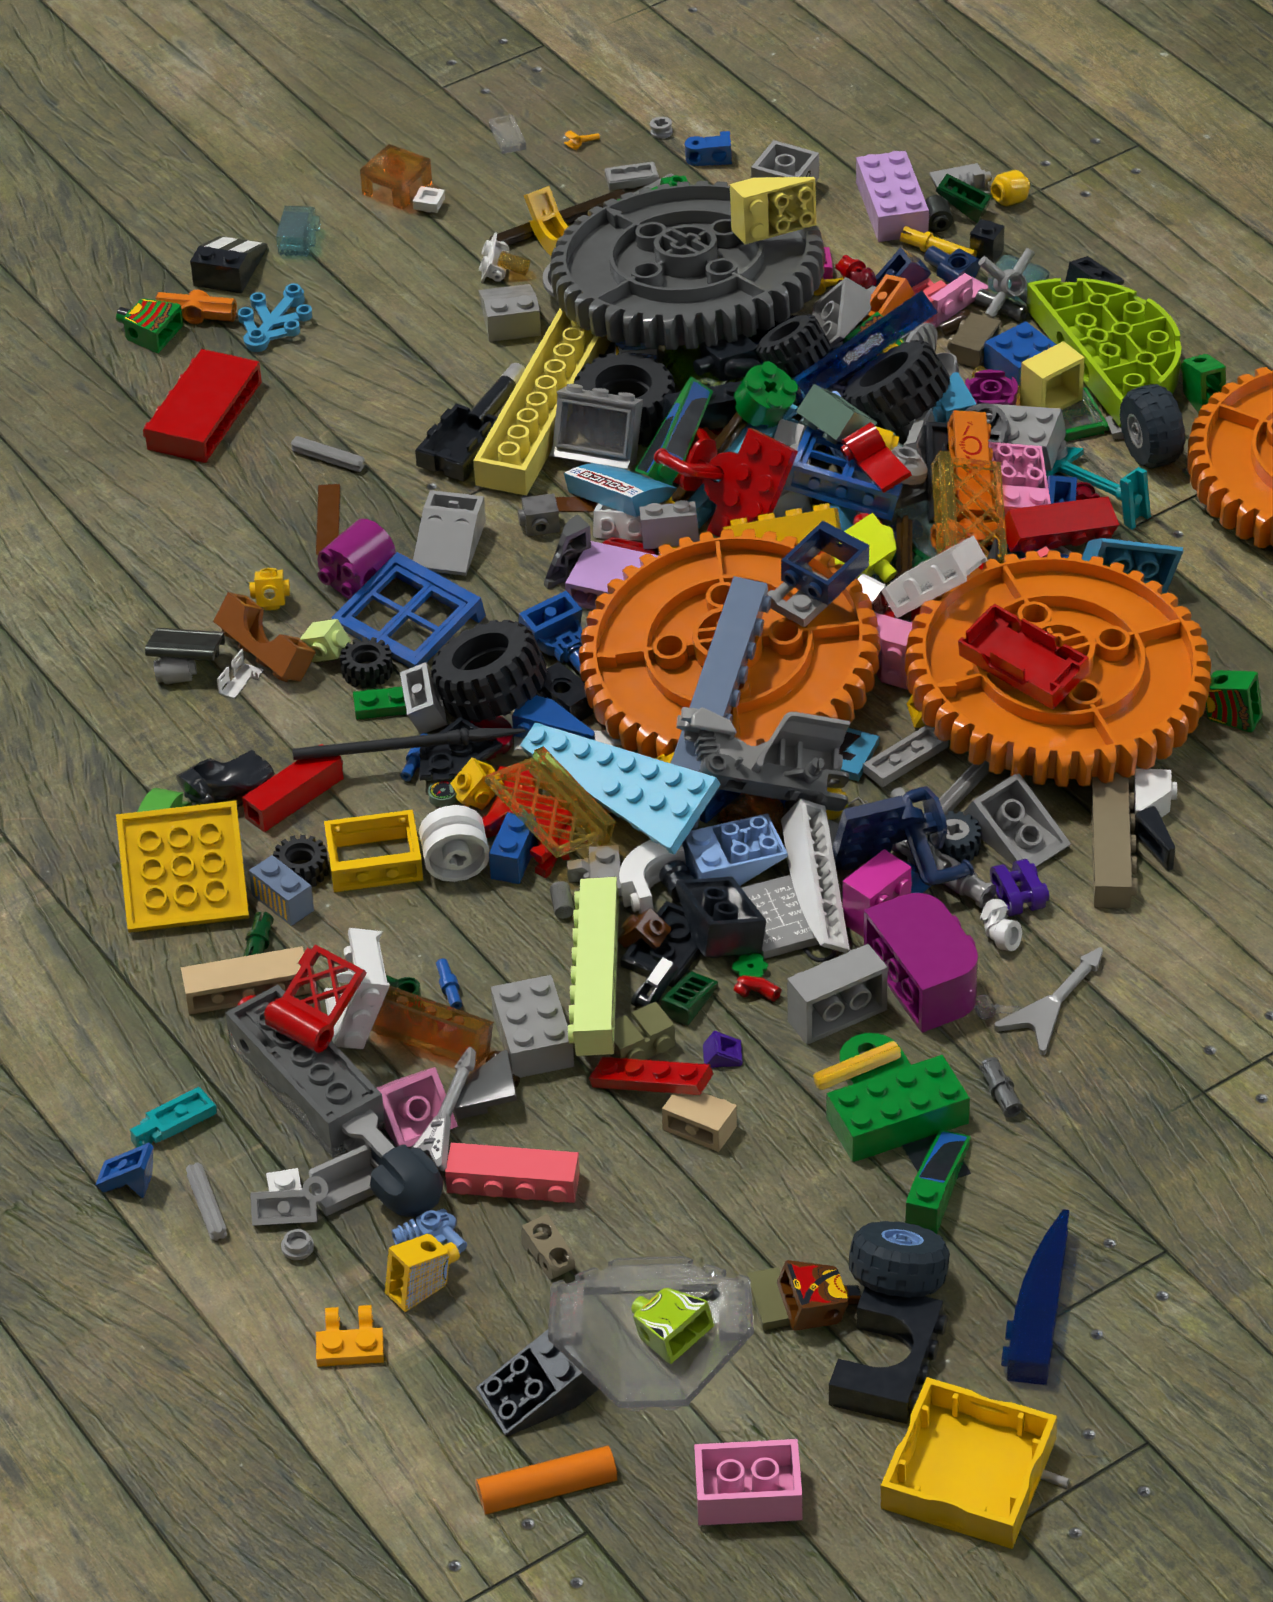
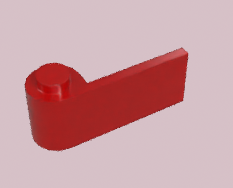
M868 423L842 439L843 446L840 449L848 461L853 460L883 493L912 476L907 467L886 446L881 434L873 423Z

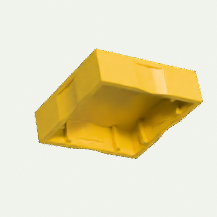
M927 1377L911 1413L908 1431L897 1446L881 1483V1509L1013 1549L1056 1441L1057 1416L1016 1403L989 1399L972 1390Z

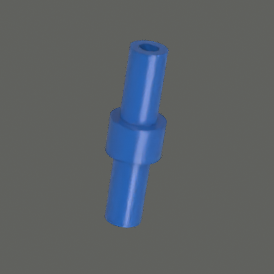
M420 747L410 748L406 756V764L400 774L401 778L405 781H410L417 767H420Z
M439 959L436 962V966L440 975V988L442 993L447 995L451 1009L459 1010L463 1004L458 992L460 986L457 977L452 974L447 959Z

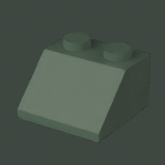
M813 384L796 411L804 417L802 422L815 431L817 428H820L824 431L822 437L835 445L838 441L842 443V439L871 422L874 426L877 424L875 420L839 395L816 384Z

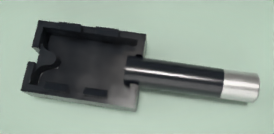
M512 363L471 410L469 407L455 404L452 409L448 408L441 415L438 425L434 423L427 431V437L415 450L416 466L434 472L443 470L446 476L464 481L474 470L473 460L498 418L495 414L510 397L525 367L519 363Z

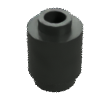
M940 195L929 196L925 200L929 209V228L935 232L945 231L953 223L949 205L946 199Z

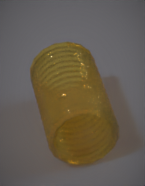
M503 250L499 256L497 266L525 276L531 261Z

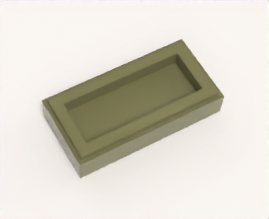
M779 1267L747 1273V1283L763 1331L791 1325L777 1285V1280L781 1273Z

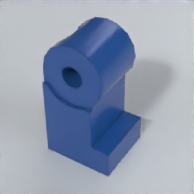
M730 131L720 132V136L705 138L693 136L685 140V159L688 164L692 166L732 164Z

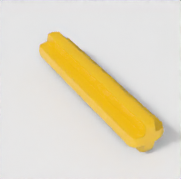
M891 1041L820 1070L813 1075L814 1083L819 1090H824L897 1060L901 1057L900 1047L895 1041Z

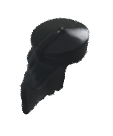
M250 750L236 759L225 763L211 758L206 759L178 774L176 779L184 792L185 798H188L194 805L226 802L235 795L251 792L273 777L275 772L266 760L263 761L262 757L257 755L255 751Z

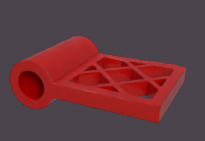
M315 944L312 949L307 947L298 962L301 967L282 998L276 999L267 1005L264 1017L265 1024L268 1027L312 1051L320 1053L329 1046L334 1035L335 1024L367 972ZM321 955L327 959L329 969L314 974L313 966ZM348 970L355 973L349 984L339 987L336 974ZM331 976L333 989L318 994L316 981ZM310 983L311 997L302 1000L294 997L301 986ZM335 996L336 1005L330 1015L323 1013L320 1001Z

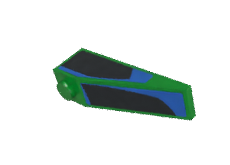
M693 377L688 379L635 469L637 473L672 485L678 472L663 464H657L654 461V454L658 449L665 448L669 454L685 461L713 390Z
M939 1130L910 1189L906 1200L905 1223L918 1225L934 1231L935 1234L938 1233L968 1150L971 1136Z

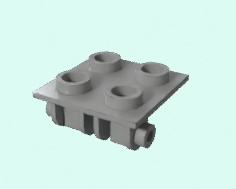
M978 163L929 172L936 187L939 186L945 175L949 174L991 195V186L989 184L992 181L990 171L981 170Z

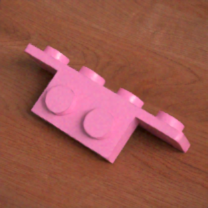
M966 273L958 277L930 297L934 300V314L931 324L938 327L939 323L948 320L975 301L976 294L981 288L988 291V285ZM910 317L901 323V329L906 332L911 331L909 329Z

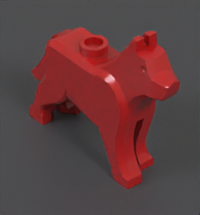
M533 762L528 766L523 764L511 767L500 766L497 774L504 783L502 786L504 789L496 797L488 814L482 818L486 838L498 834L507 812L535 817L537 847L534 846L530 850V854L539 863L535 867V873L547 878L551 874L559 856L563 860H570V842L575 829L572 812L567 807L561 805L556 798L552 796L545 797L537 792L535 787L536 765Z

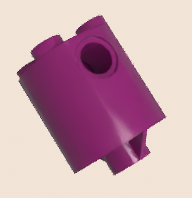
M369 519L355 521L319 552L317 558L320 569L318 572L319 580L325 585L332 586L345 598L350 599L396 553L391 537L374 521Z

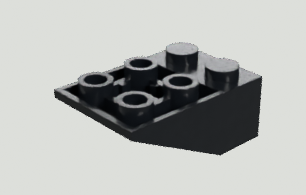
M552 1325L476 1388L502 1431L508 1437L576 1408L602 1386L573 1340L557 1326Z

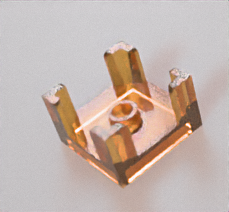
M388 144L360 169L362 194L368 197L374 196L372 182L392 189L393 205L404 210L411 202L409 187L418 178H421L423 187H429L432 184L431 160Z

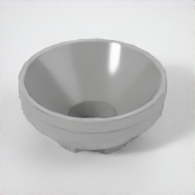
M899 446L890 450L912 474V476L902 481V484L916 485L926 480L928 468L924 460L917 453V450Z

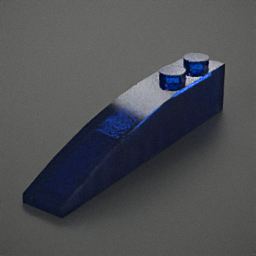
M920 291L793 378L792 380L798 385L796 399L801 405L813 384L830 390L937 314V310L925 293Z
M1063 1209L1046 1232L1023 1279L1015 1307L1014 1320H1007L1005 1340H1010V1347L1003 1346L1001 1366L1007 1367V1381L1047 1385L1070 1210Z

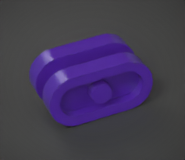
M1028 859L1014 861L1011 872L1008 871L1004 864L990 868V881L996 885L997 898L1004 901L1007 905L1008 911L1006 914L1009 917L1022 914L1023 904L1027 903L1031 911L1046 907V901H1049L1050 898L1047 885L1040 882L1034 863L1030 864Z

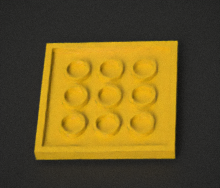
M236 801L116 814L128 933L249 918Z

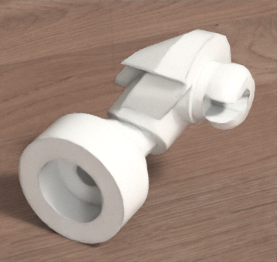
M991 899L985 904L980 919L984 922L986 936L995 941L998 949L1014 951L1021 942V925L1018 921L1007 919L1008 915H1006L1008 908L1004 901Z

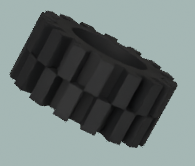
M362 637V641L359 642L356 638L352 640L353 645L348 642L345 649L342 648L340 655L341 671L343 678H345L348 684L352 682L354 687L361 684V688H366V685L370 684L371 688H374L377 682L382 685L385 683L384 679H390V674L393 673L392 654L390 646L388 644L385 645V641L380 640L377 643V638L372 637L371 641H367V637ZM366 661H371V662H372V663H368V664H361L362 662H366Z
M300 834V839H296L294 835L290 836L289 842L286 839L282 840V846L277 844L275 847L276 851H273V856L308 882L311 887L317 886L316 880L320 883L324 881V876L328 875L329 865L327 848L320 839L316 841L315 837L311 835L309 839H306V835ZM298 860H308V861H309V862L304 863V864H294V863H293V862L298 861Z

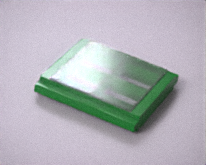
M1086 387L1083 388V398L1081 401L1062 410L1066 428L1064 438L1066 442L1104 434V431H1109L1106 419Z

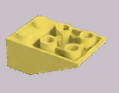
M814 177L751 178L730 184L731 231L745 245L817 225L816 182Z

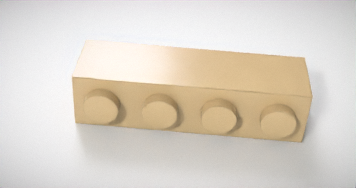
M303 946L181 967L189 1015L237 1007L238 1002L242 998L249 995L257 996L276 985H279L286 991L301 967L298 962L304 954ZM310 983L301 986L295 996L311 994Z

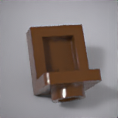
M649 908L637 917L632 914L622 924L621 928L624 931L619 936L618 942L624 948H627L642 938L652 949H656L669 934L671 927Z

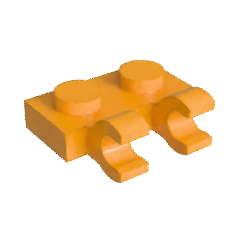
M372 1305L358 1306L359 1329L340 1330L338 1307L325 1308L326 1331L316 1332L317 1367L384 1363L383 1328H373Z

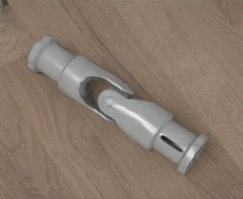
M907 840L893 844L892 851H899L907 856L908 861L915 865ZM928 842L937 870L961 864L949 855L942 854ZM975 872L973 876L968 875L958 880L943 883L962 896L967 895L975 900L976 905L980 908H984L985 904L989 900L994 899L996 895V885L991 882L985 883L977 877Z

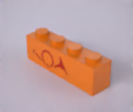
M954 410L947 423L953 522H960L963 518L978 515L983 520H988L991 513L994 514L996 510V498L992 497L991 491L994 486V473L990 472L993 450L991 447H988L991 424L987 423L986 412Z

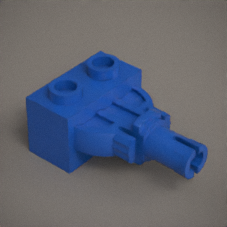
M567 591L519 613L518 622L532 631L540 651L547 655L555 656L560 663H572L580 673L579 649L582 646V608Z

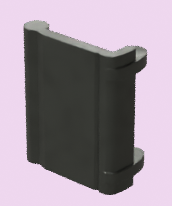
M156 628L145 647V656L214 661L215 657L218 658L219 645H225L224 632Z

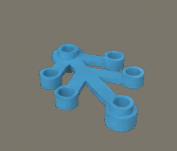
M295 283L287 285L283 291L284 298L271 314L266 306V296L264 293L256 292L250 296L251 307L256 309L262 321L259 328L254 323L252 308L243 307L238 310V320L247 331L243 339L248 350L261 352L268 347L270 340L286 336H297L300 333V323L298 321H309L312 319V308L309 305L303 304L305 301L304 290L300 285ZM290 307H297L295 313L284 315ZM284 325V328L272 330L274 327Z

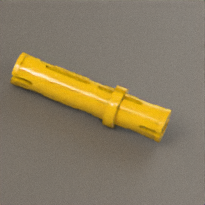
M905 226L903 231L906 234L901 232V242L919 247L923 252H926L929 247L935 246L950 255L960 248L974 257L977 256L976 250L937 238L928 231L923 233Z

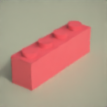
M452 1142L447 1160V1168L445 1169L447 1193L575 1203L580 1176L579 1152Z

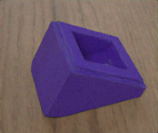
M713 1031L703 1044L704 1064H710L711 1068L741 1066L743 1064L741 1040Z

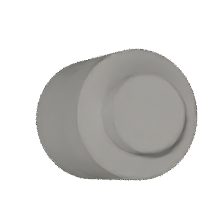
M160 657L159 660H154V672L157 683L164 682L166 685L192 681V675L197 674L195 659Z

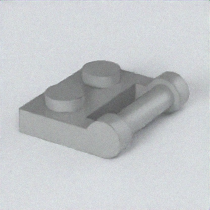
M805 563L802 566V568L814 573L815 575L825 580H828L827 578L814 572L807 563ZM785 582L775 590H770L768 592V595L772 596L770 608L802 627L809 624L828 606L800 590L786 602L782 598L794 587L787 585Z

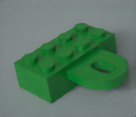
M878 1033L856 1035L842 1046L839 1063L894 1040ZM900 1047L901 1057L899 1059L846 1080L849 1086L826 1093V1119L852 1162L937 1134L940 1129L948 1131L969 1124L970 1097L943 1055L911 1065Z

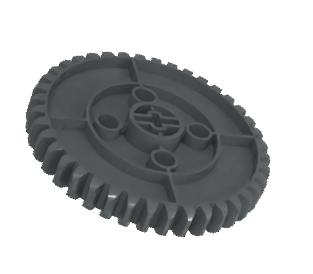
M687 181L677 182V186L672 187L669 184L658 185V189L655 190L649 187L639 189L638 194L634 195L629 192L620 195L621 200L610 199L603 202V208L597 206L590 209L588 216L578 217L574 221V225L567 227L564 230V235L558 238L550 263L553 295L560 309L566 312V316L570 320L577 322L580 328L585 330L591 329V334L598 337L607 335L608 341L619 343L625 340L627 346L637 347L643 343L647 349H657L659 345H665L666 350H677L679 345H685L686 349H696L698 344L703 342L708 347L717 346L718 340L725 339L728 343L738 341V335L740 334L745 335L747 338L757 335V329L769 330L775 327L774 321L780 323L790 318V313L800 311L803 308V303L810 301L814 291L819 288L824 274L825 254L822 235L816 225L745 245L731 231L730 186H728V183L717 181L714 185H708V181H697L695 185H689Z

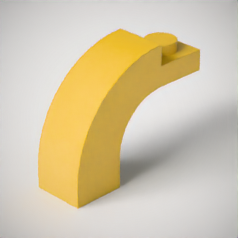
M550 186L524 195L533 219L529 221L533 232L541 246L551 256L553 249L556 248L558 238L564 235V230L568 226L558 210Z

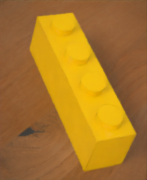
M826 503L813 506L812 512L802 513V508L786 510V516L775 518L774 513L758 515V521L748 523L747 518L730 520L731 526L723 527V529H732L734 536H741L745 529H754L758 538H762L767 531H773L777 534V541L781 542L785 537L793 536L797 537L799 544L822 521L840 530L841 524L838 508H830V504Z

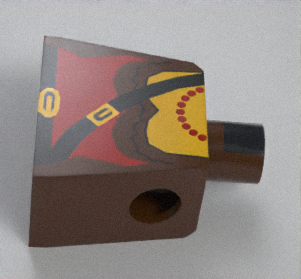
M786 1260L777 1280L792 1330L838 1324L841 1322L847 1306L858 1305L861 1298L859 1286L843 1285L838 1269L830 1265Z

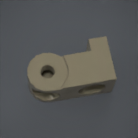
M548 1214L522 1225L521 1244L527 1253L531 1252L536 1261L540 1263L543 1272L550 1280L575 1269L573 1254ZM542 1227V1231L533 1234L535 1229Z

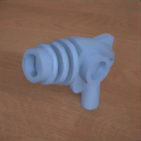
M444 1208L438 1211H426L416 1217L415 1221L410 1219L409 1225L405 1222L403 1228L401 1225H398L397 1228L391 1230L395 1245L425 1234H431L441 1244L446 1242L454 1243L459 1253L463 1252L467 1247V1242L453 1230L456 1227L457 1219Z

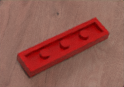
M602 1057L590 1075L589 1080L592 1087L701 1095L714 1073L710 1064Z

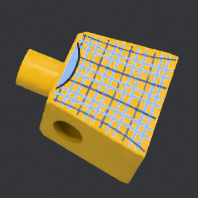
M425 1234L389 1247L385 1294L406 1312L436 1293L447 1283L449 1264L460 1258L457 1246L452 1242L442 1245L433 1235Z

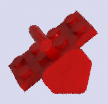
M748 428L738 453L724 452L717 455L716 441L711 438H700L694 444L687 462L669 454L665 448H660L655 452L654 461L682 474L680 487L686 491H695L704 483V489L709 499L717 505L707 531L720 537L721 531L724 530L723 527L731 526L730 520L747 518L748 523L758 521V515L774 512L798 451L755 429Z

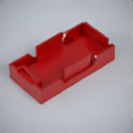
M995 603L965 632L966 638L961 637L958 640L959 656L1052 710L1089 673V657L1066 644L1060 648L1057 647L1055 636L1024 618L1020 621L1016 615Z

